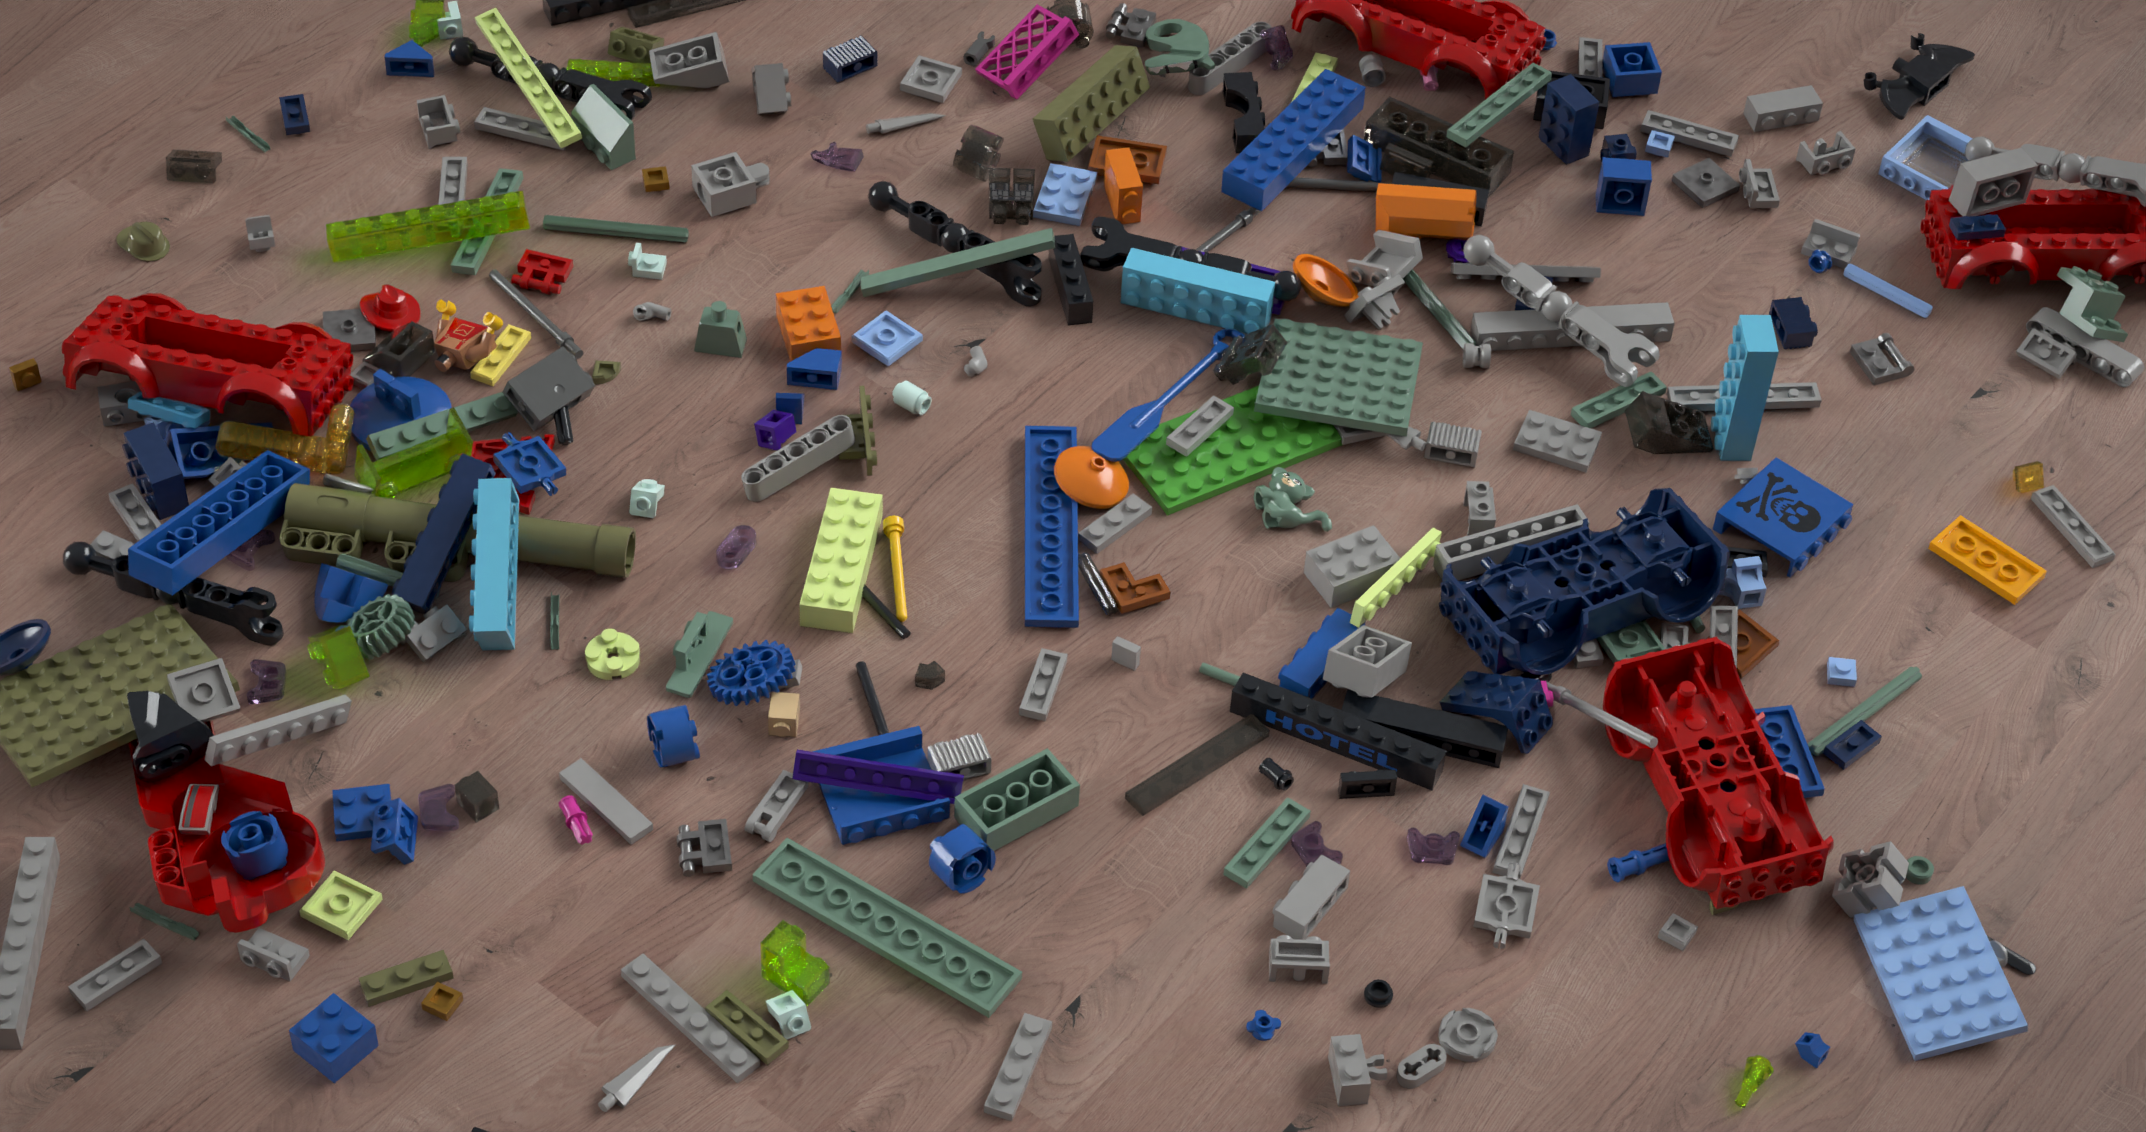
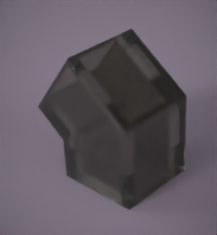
M933 661L928 665L919 663L915 675V687L932 690L945 682V670L937 662Z

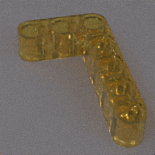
M345 404L333 406L330 411L326 438L314 435L312 437L297 435L290 431L233 421L223 422L219 427L215 448L221 455L251 461L268 450L305 466L310 471L335 475L341 474L346 467L354 410Z

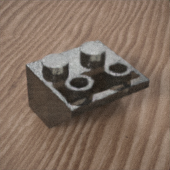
M411 321L394 329L362 360L382 369L393 377H410L435 353L433 332Z

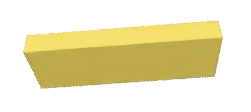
M508 324L495 341L497 347L490 352L488 357L480 360L470 372L471 379L494 386L530 341L531 332Z

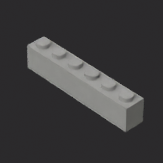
M1578 504L1437 544L1433 567L1441 580L1443 578V570L1446 569V565L1451 563L1453 576L1457 580L1479 575L1487 571L1481 565V560L1484 557L1487 558L1489 556L1498 565L1508 556L1515 544L1520 543L1531 546L1583 527V519L1587 517Z

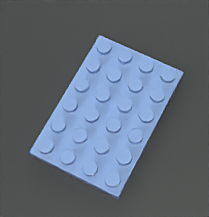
M1964 886L1901 902L1899 906L1880 911L1879 909L1870 910L1868 914L1859 913L1854 915V923L1914 1061L2027 1032L2028 1024Z

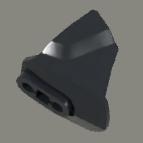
M151 691L127 693L130 714L139 741V745L132 757L137 777L147 783L160 781L206 755L209 738L214 736V734L205 723L192 716L166 694Z

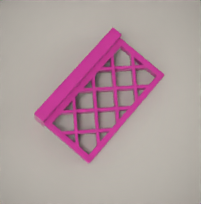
M1037 4L975 70L977 74L1005 89L1011 97L1017 100L1078 37L1079 33L1071 19L1066 16L1061 18ZM1039 14L1044 16L1043 21L1033 23V20ZM1057 24L1052 31L1048 32V26ZM1043 27V33L1033 35L1034 29ZM1028 31V37L1017 39L1020 33ZM1042 40L1036 47L1033 48V42ZM1028 44V49L1017 52V46ZM1012 47V53L1002 55L1005 49ZM1026 57L1020 64H1017L1018 58ZM1012 60V66L1002 68V62ZM997 64L996 70L986 71L990 65ZM1010 73L1004 81L1001 80L1003 74Z

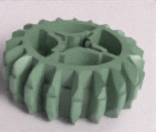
M387 594L383 598L378 596L376 600H369L368 604L361 606L359 611L353 613V617L347 620V625L343 628L344 634L342 637L348 649L355 656H359L361 659L368 658L369 660L374 656L381 657L383 653H389L401 641H405V636L412 632L411 628L415 625V616L410 605L402 597H398L396 594L392 596Z

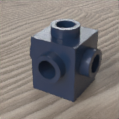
M1628 134L1604 136L1600 151L1601 162L1603 157L1636 160L1637 152L1635 146H1632Z

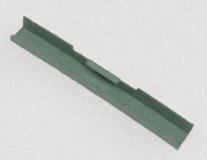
M234 115L230 119L226 117V121L258 148L264 152L270 150V146L266 141L256 136Z
M861 269L844 293L836 299L831 306L834 313L837 314L861 285V277L869 275V270L864 272Z
M552 592L551 650L559 649L560 594L552 595Z
M135 903L133 908L129 907L131 912L195 941L199 935L196 929L160 915L140 903Z

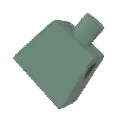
M715 301L711 307H705L703 310L694 352L742 358L747 337L740 312L727 309L726 303L723 301Z

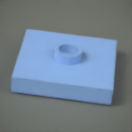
M884 311L851 336L852 343L887 366H890L923 341V334L888 311Z

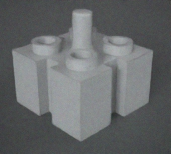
M1891 841L1871 846L1870 852L1865 853L1862 849L1844 853L1842 854L1838 870L1842 878L1836 879L1832 897L1850 918L1859 913L1868 914L1875 907L1880 911L1899 906L1903 891L1900 884L1906 878L1909 862Z

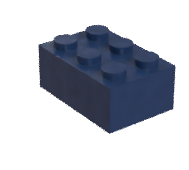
M1571 74L1548 83L1539 131L1540 140L1566 165L1589 156L1599 101Z
M154 422L124 432L126 444H123L122 448L127 460L129 459L130 461L126 463L127 470L131 478H137L135 482L139 493L147 496L145 501L150 509L155 511L159 520L176 515L188 507L189 502L183 473Z

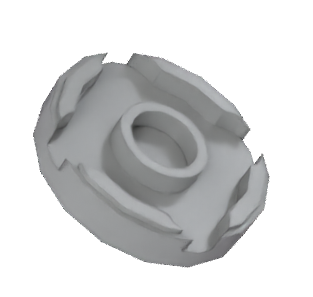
M1463 1008L1462 1011L1455 1012L1453 1010L1442 1019L1438 1031L1439 1043L1446 1053L1454 1059L1464 1062H1475L1487 1058L1494 1051L1498 1037L1492 1019L1482 1011L1473 1008Z

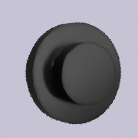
M1380 979L1373 980L1365 987L1364 999L1373 1007L1383 1008L1392 1002L1393 990L1386 981Z

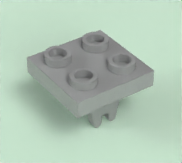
M1400 274L1392 279L1387 276L1379 281L1373 289L1368 286L1358 293L1359 298L1350 303V309L1344 315L1347 321L1352 323L1366 316L1378 330H1381L1383 327L1381 321L1388 326L1391 323L1390 318L1392 317L1390 311L1394 315H1398L1400 312L1393 297L1405 283Z

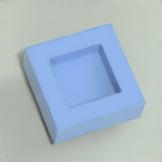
M1652 130L1645 152L1668 158L1675 136Z
M1829 657L1827 661L1828 684L1855 687L1857 681L1856 660Z

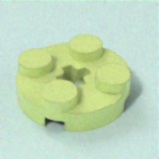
M605 629L601 635L593 638L585 649V660L589 671L594 676L604 680H612V676L621 675V679L628 677L636 671L640 664L639 643L625 633L617 632L615 629ZM616 653L618 657L612 656L608 658V654Z

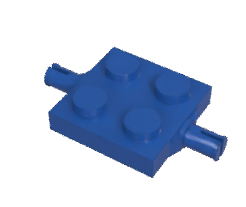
M508 432V435L505 433L502 436V440L508 447L493 454L494 463L507 478L512 479L514 487L520 494L541 486L549 496H552V493L555 495L558 492V488L552 481L566 476V467L540 436L529 440L517 441L511 432Z

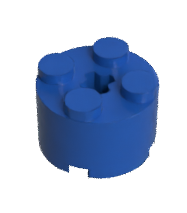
M686 705L648 714V735L650 741H653L655 747L653 754L660 768L700 758L697 743L693 741V737L697 736L694 720H690Z
M261 811L248 812L230 822L231 828L227 833L223 831L221 836L222 845L234 870L242 875L243 879L253 880L273 870L282 869L286 865L288 844L273 815H262Z
M965 824L959 825L943 837H936L930 844V849L932 850L929 858L930 869L952 891L957 890L963 894L973 891L986 880L983 877L988 869L992 871L996 861L994 851Z

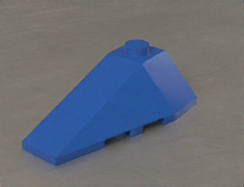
M272 422L170 429L164 439L182 471L184 479L202 478L212 475L230 457L237 463H240L242 460H248L277 447Z

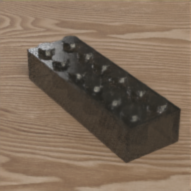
M1390 96L1366 121L1364 140L1373 144V148H1381L1382 152L1449 182L1490 190L1489 197L1511 173L1514 156L1513 150L1481 136L1467 147H1464L1447 138V130L1454 124Z

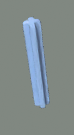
M1848 264L1844 270V277L1923 318H1927L1932 312L1933 306L1853 264Z

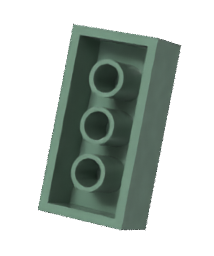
M1047 748L956 796L954 818L960 825L965 824L995 851L1079 806L1080 784Z

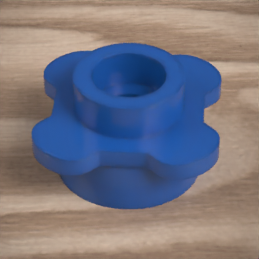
M1264 1010L1256 1011L1254 1019L1246 1024L1247 1031L1261 1041L1272 1039L1275 1030L1281 1027L1280 1019L1272 1018Z

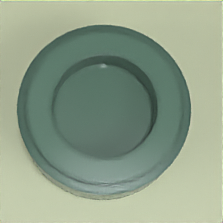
M1913 856L1907 860L1909 865L1906 878L1910 882L1926 884L1931 880L1934 872V866L1931 861L1921 856Z

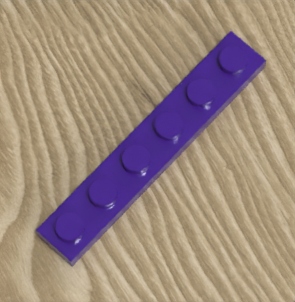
M797 749L792 779L931 801L949 798L950 804H955V797L961 794L964 775Z

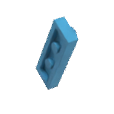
M142 392L128 399V409L138 411L142 415H152L161 418L165 422L182 424L185 428H197L210 420L209 409L161 397L143 398Z

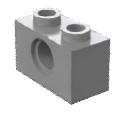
M136 381L98 387L99 405L104 427L144 421L143 419L149 416L128 409V399L141 392Z

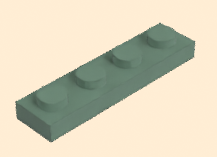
M1648 372L1638 377L1629 387L1620 385L1573 407L1571 416L1581 426L1593 428L1664 395L1667 386L1655 374Z
M1287 797L1225 866L1223 875L1247 889L1310 818L1311 811Z

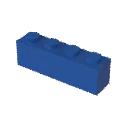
M1337 608L1331 616L1327 615L1321 628L1317 632H1312L1304 648H1299L1294 654L1292 662L1289 665H1284L1278 675L1280 687L1311 699L1316 696L1327 683L1326 680H1323L1328 650L1359 629L1350 623L1352 614Z

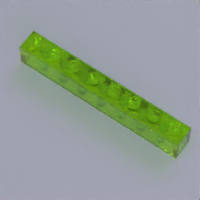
M523 191L326 224L327 242L333 262L530 229L529 214Z

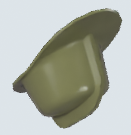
M135 222L132 226L123 229L116 238L117 244L122 249L142 261L150 262L162 259L168 254L170 249L168 239L163 235L161 229L152 222Z

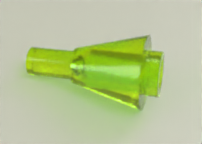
M1756 1055L1746 1059L1741 1085L1742 1089L1735 1100L1736 1105L1745 1108L1752 1094L1774 1073V1069L1767 1058Z

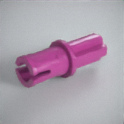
M572 795L563 797L559 801V807L566 818V826L572 830L579 844H589L592 841L593 833L587 823L586 813L581 811L575 797Z

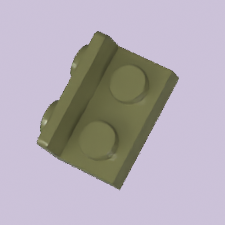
M620 27L610 32L607 53L649 66L651 65L649 50L663 47L664 38Z

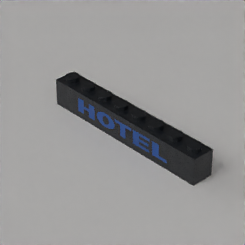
M1244 672L1232 690L1231 713L1377 770H1396L1398 778L1433 791L1443 772L1446 750Z

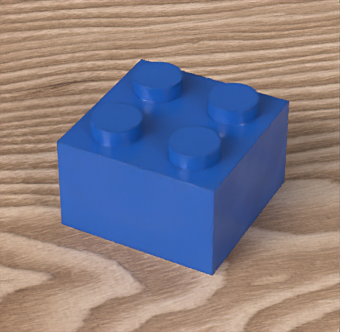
M1650 42L1605 45L1602 70L1605 78L1610 79L1609 89L1612 97L1658 94L1662 71Z
M1603 157L1596 189V212L1645 216L1652 182L1651 161Z
M334 993L289 1030L293 1051L333 1083H336L379 1046L375 1025Z

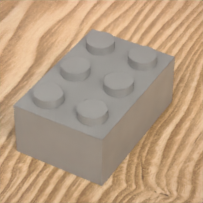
M2022 148L1961 163L1949 202L1962 216L1969 217L2026 203L2038 165Z
M1373 525L1306 551L1304 574L1330 608L1361 597L1401 558Z
M1363 625L1328 650L1323 680L1331 682L1337 688H1347L1355 691L1359 696L1372 698L1406 672L1412 642Z

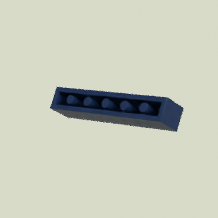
M463 453L458 461H454L450 470L451 477L448 483L443 484L441 487L439 501L436 507H433L428 514V524L425 530L421 531L417 536V547L413 555L407 557L404 564L405 571L401 579H397L393 586V595L396 594L398 597H402L404 601H407L412 610L424 615L430 611L473 522V514L477 513L478 505L474 504L473 493L474 489H478V479H492L496 474L491 464Z

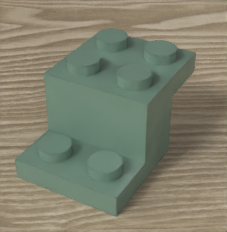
M2075 266L2072 269L2061 267L2057 276L2073 288L2060 314L2092 337L2124 342L2128 333L2120 328L2121 324L2113 320L2126 297L2118 291L2119 287L2112 282L2102 280V275L2094 270L2089 269L2088 272H2085Z

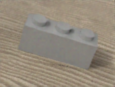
M1812 85L1747 96L1743 114L1753 131L1758 132L1819 121L1823 102Z
M1322 854L1315 863L1310 862L1300 881L1295 880L1289 888L1285 899H1279L1272 911L1274 914L1273 927L1293 939L1305 940L1348 888L1350 870Z

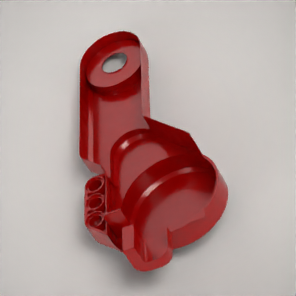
M213 721L205 722L215 736ZM138 738L129 742L140 808L146 824L149 827L160 829L149 836L148 847L153 877L162 903L206 916L219 913L223 927L229 932L238 933L263 925L268 919V914L280 911L296 903L318 883L325 867V855L314 824L308 818L293 811L285 782L222 765L221 763L211 766L205 761V756H203L196 762L165 779L147 783L137 777L132 756L139 745ZM190 784L219 785L216 813L212 815L210 835L180 834L178 830L183 803ZM252 811H261L262 815L266 816L271 814L276 818L288 844L287 863L282 869L273 870L253 880H245L242 875L234 870L221 842L223 831L227 833L231 828L230 822L242 814Z

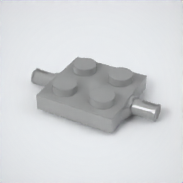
M1514 862L1508 864L1507 876L1497 877L1483 874L1473 927L1496 932L1493 946L1497 949L1499 939H1501L1500 949L1505 948L1507 935L1530 939L1540 885L1526 883L1518 879L1520 865L1516 863L1513 872Z

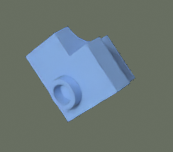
M1760 557L1734 559L1732 568H1728L1726 571L1727 576L1725 578L1724 590L1720 591L1718 595L1731 598L1735 606H1738V609L1762 606L1767 588L1762 577Z

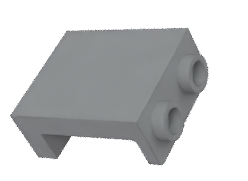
M1378 230L1373 234L1376 247L1362 261L1349 259L1346 263L1349 278L1353 282L1376 287L1377 283L1387 276L1392 279L1400 274L1403 279L1423 259L1419 238Z

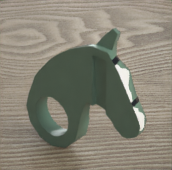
M1167 19L1157 22L1147 29L1145 35L1150 49L1170 52L1169 54H1162L1145 61V69L1150 75L1188 72L1195 68H1206L1209 70L1215 68L1213 60L1208 56L1210 48L1208 37L1198 25L1181 19ZM1170 33H1178L1169 37H1161Z

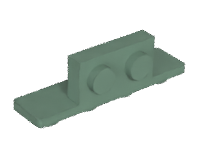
M709 611L707 614L697 612L693 620L687 622L681 641L677 640L673 648V656L676 658V669L666 685L667 692L686 698L692 697L733 625L732 617Z

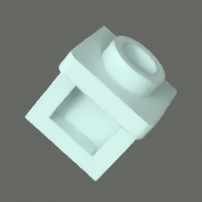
M651 479L639 481L631 489L629 513L631 515L654 518L657 511V502L664 496L665 485L657 484V481Z

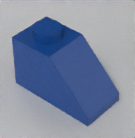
M816 348L787 363V385L837 390L842 370V351Z

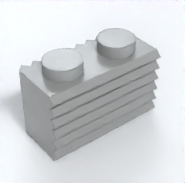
M1433 421L1429 429L1424 458L1475 467L1482 431L1480 429L1476 431L1475 428H1461L1460 426L1456 427L1455 425L1451 426L1450 424L1435 423Z
M979 733L976 735H964L950 742H937L933 746L930 745L928 747V763L931 770L964 775L963 780L991 773L992 758Z

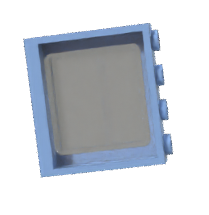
M1927 115L1883 156L1878 175L1925 200H1929L1931 190L1948 189L1955 183L1960 164L1968 161L1965 149L1967 143L1973 138Z

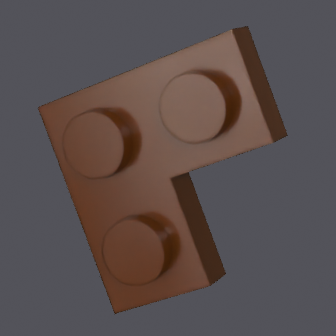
M1125 562L1100 569V578L1121 614L1170 599L1171 592L1160 573L1135 581Z

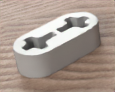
M1428 1044L1406 1057L1399 1063L1396 1078L1398 1083L1405 1088L1414 1089L1436 1076L1445 1067L1446 1051L1440 1045ZM1416 1070L1415 1076H1413L1412 1074H1405V1071L1412 1073Z

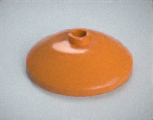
M1300 254L1293 261V271L1300 279L1301 287L1311 299L1326 305L1346 307L1350 306V303L1359 297L1357 287L1342 270L1325 259L1310 254Z
M1090 446L1070 447L1064 450L1055 462L1054 475L1058 485L1070 498L1082 505L1098 509L1111 508L1121 503L1128 492L1129 480L1121 464L1118 461H1109L1094 452Z

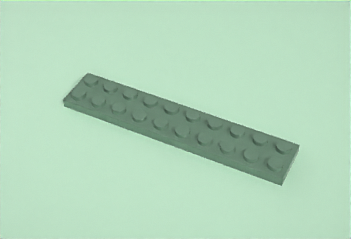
M786 838L753 873V882L988 1018H990L1022 979V971L789 838Z

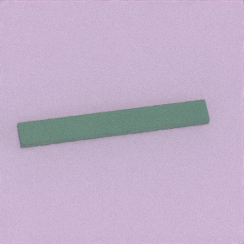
M1052 228L866 275L861 277V291L863 297L1054 249V233Z

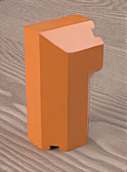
M1378 183L1375 232L1383 230L1415 238L1419 236V239L1426 237L1468 240L1474 234L1476 190Z

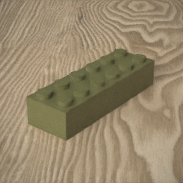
M1115 45L1033 118L1046 160L1069 162L1150 88L1137 47Z

